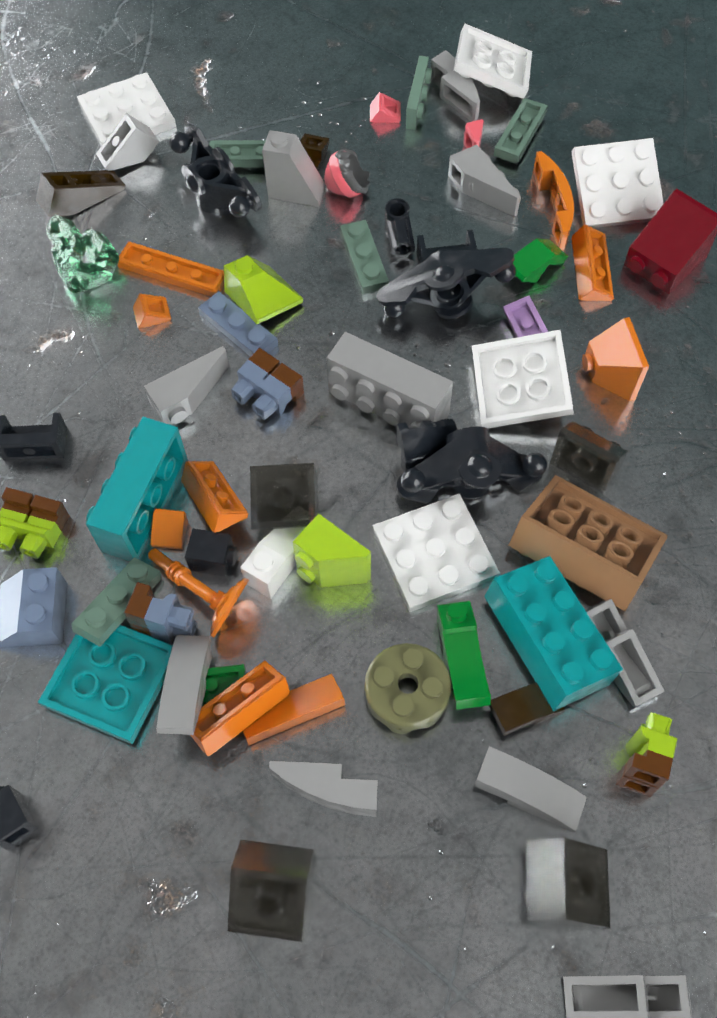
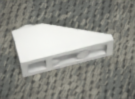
M297 508L264 537L240 567L243 579L247 578L249 580L246 585L272 599L296 565L293 548L294 539L315 517Z

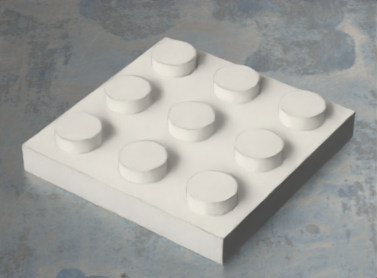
M464 23L460 33L453 71L458 72L462 77L476 79L487 87L498 88L511 97L524 99L529 88L532 51Z
M147 72L77 96L79 105L101 146L126 113L150 127L154 135L176 128L174 117Z
M653 138L574 147L571 151L583 225L600 228L650 222L664 204Z
M561 330L472 346L482 427L493 428L574 414Z
M460 493L372 525V531L409 612L489 583L495 577L500 576V572Z

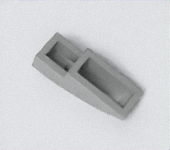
M445 50L431 59V68H433L431 81L440 87V98L469 121H476L479 117L480 98L471 77L465 78L458 72L453 71L456 58Z
M613 600L602 601L586 609L585 611L624 669L615 678L614 682L631 705L637 707L665 692L634 630H627Z
M176 635L163 684L156 727L157 733L194 735L206 693V676L212 659L210 636Z
M490 746L474 785L479 789L507 800L506 804L573 832L577 830L587 799L585 795L557 778Z
M269 762L271 775L288 789L302 797L333 810L353 815L376 817L378 780L343 779L342 764Z
M686 975L563 977L566 1018H693Z

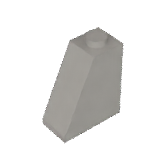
M270 130L262 149L268 198L319 207L326 188L325 183L296 134Z

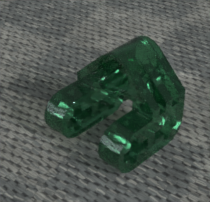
M54 215L50 218L46 234L53 244L51 254L56 271L68 290L72 293H81L106 284L119 263V255L107 237L94 229H87L81 234L75 224L63 216ZM84 255L87 258L85 262L81 260Z

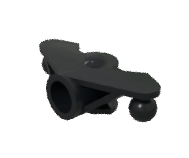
M189 123L184 126L185 133L175 132L170 137L169 145L178 154L187 152L190 144L192 145L190 164L182 165L181 170L185 177L186 186L191 192H194L195 202L199 209L207 213H219L229 208L231 214L238 218L245 217L250 209L256 212L262 209L261 200L245 176L239 177L228 155L220 147L213 149L200 128Z
M504 247L437 251L431 254L424 262L379 289L377 292L378 302L383 305L385 314L391 318L400 317L405 311V305L410 301L435 306V312L441 318H458L471 309L473 305L471 294L486 277L492 278L494 276L501 283H508L513 280L516 275V267L513 264L515 260L514 252Z
M486 427L462 428L446 436V446L417 466L403 472L396 482V490L406 500L428 505L437 492L443 488H451L455 494L460 493L463 499L475 500L481 498L495 482L502 481L519 493L542 478L547 469V460L540 453L528 455L518 453L491 437L489 429Z

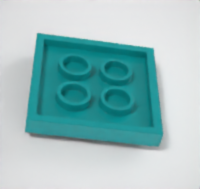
M119 625L101 646L75 634L38 703L44 708L133 745L164 684L173 645Z

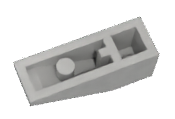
M222 346L144 386L149 403L163 423L169 425L177 424L193 414L229 368L226 349Z

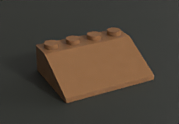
M555 475L522 515L508 546L517 550L521 555L535 561L550 556L563 577L605 601L612 599L616 607L626 611L668 535Z

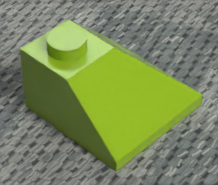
M248 255L224 265V292L256 324H260L303 303V298L270 266Z

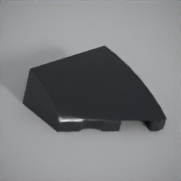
M442 419L437 422H432L431 420L422 421L420 426L409 429L406 422L397 424L396 440L401 448V467L404 472L417 466L447 445L446 436L458 430L453 419Z

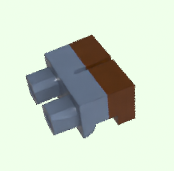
M258 348L237 371L239 380L231 389L233 399L240 404H245L251 397L257 399L252 404V408L255 414L263 420L267 419L274 412L281 416L286 405L292 399L297 400L304 394L303 376L285 364H280L279 360L261 348Z
M137 582L124 612L133 630L170 645L173 644L176 635L194 636L198 625L197 620L193 619V608L180 605L177 594H169L163 600L155 598L151 586Z

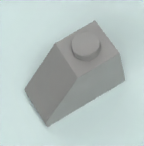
M126 113L97 151L96 155L104 168L112 171L144 162L155 150L159 141L150 127Z

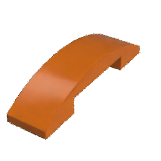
M539 151L536 152L533 174L539 191L550 190L556 208L552 232L557 246L564 251L574 217L573 195L570 185L558 165L544 152Z

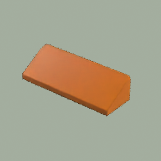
M584 224L572 235L578 299L581 301H612L614 295L606 235Z
M214 461L185 462L181 481L213 533L222 531L248 518L249 513Z
M264 660L201 707L194 735H191V737L207 756H211L290 694L286 677Z
M329 674L291 690L285 699L244 729L243 733L250 746L345 706V699L333 675Z

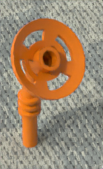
M156 548L150 550L148 558L165 571L166 577L178 586H185L210 604L209 608L215 611L210 629V636L214 638L249 580L244 578L237 582L235 586H232L228 592L224 593L219 590L217 593L192 576L191 571L179 561H172Z

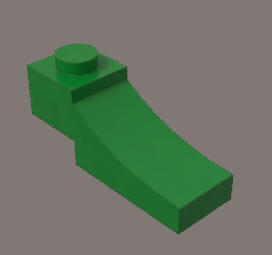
M464 601L437 605V624L443 645L444 662L450 674L451 691L456 710L491 705V694L482 661L477 624L471 602Z

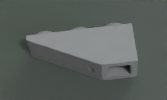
M478 145L450 156L448 176L462 193L513 217L518 215L521 201L518 189L509 183L504 173L498 170L492 163L489 155L484 153Z

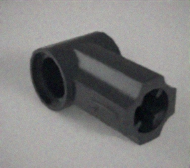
M394 198L385 205V229L388 232L391 254L396 255L398 258L408 257L409 254L415 252V243L409 217L410 206L405 200Z

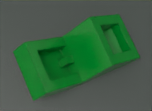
M536 238L514 254L515 276L522 282L536 283L549 264L563 265L569 256L551 240Z

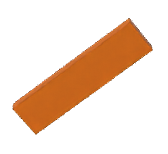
M128 241L116 260L118 268L210 297L218 291L221 292L224 287L223 270Z

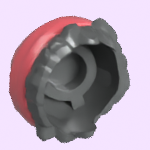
M341 149L330 156L324 180L326 187L332 193L353 198L361 193L366 194L368 192L370 173L369 171H363L358 156L353 150Z

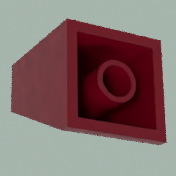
M679 189L674 190L630 245L624 265L632 272L637 273L652 283L655 287L670 294L708 256L717 235V213Z

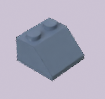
M57 567L23 569L1 583L0 647L63 644L67 582Z

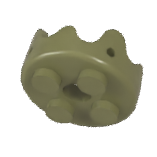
M403 643L384 649L371 662L365 675L364 691L368 708L376 719L396 734L403 735L412 730L430 728L447 709L451 695V679L445 663L436 653L418 644ZM403 678H412L416 681L418 688L413 693L407 694L399 689L398 683Z

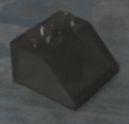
M572 421L560 430L550 464L604 493L621 468L628 451L621 448L618 443L608 441L595 434L590 428Z
M314 463L250 466L252 530L307 527L318 514V474Z
M565 837L527 840V920L550 925L611 928L607 849Z
M240 840L231 866L227 931L302 942L311 886L314 849Z

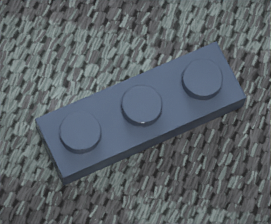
M220 291L198 307L199 314L249 356H252L258 348L269 353L278 346V339L262 325L256 324L241 308Z

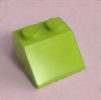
M318 514L294 539L293 548L297 567L296 571L306 582H315L322 588L363 584L371 579V551L322 515Z

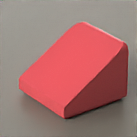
M379 92L370 104V122L399 123L401 121V102Z
M483 119L466 123L463 142L466 149L474 145L480 147L484 124Z

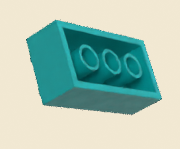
M143 416L138 426L131 430L126 449L118 455L115 469L110 479L104 481L101 488V496L96 505L89 509L86 516V526L101 552L127 561H131L134 557L139 558L151 534L154 509H163L188 459L178 427Z
M550 556L493 579L484 597L553 711L609 686L624 670Z

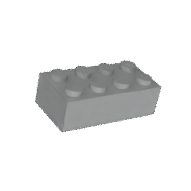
M344 332L326 358L329 392L339 400H346L357 405L364 412H371L382 417L391 425L406 422L409 429L420 426L422 421L431 420L432 422L447 419L449 416L453 389L452 380L347 332Z

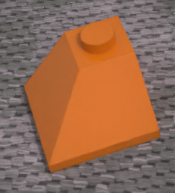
M628 317L623 318L589 341L586 352L582 355V365L584 371L589 372L592 383L627 401H635L648 371L649 364L631 319Z

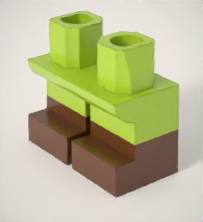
M6 487L1 497L4 504L0 510V549L9 551L12 549L16 539H21L23 542L19 550L22 554L38 559L46 546L54 548L70 515L61 501L38 495L33 496L31 493Z
M650 712L647 716L646 724H641L626 744V751L631 758L619 771L616 785L651 797L669 780L677 738L669 735L672 719Z

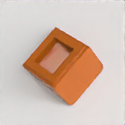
M139 293L133 305L138 328L170 322L171 315L166 297Z
M154 509L151 547L183 550L188 526V519L184 511Z

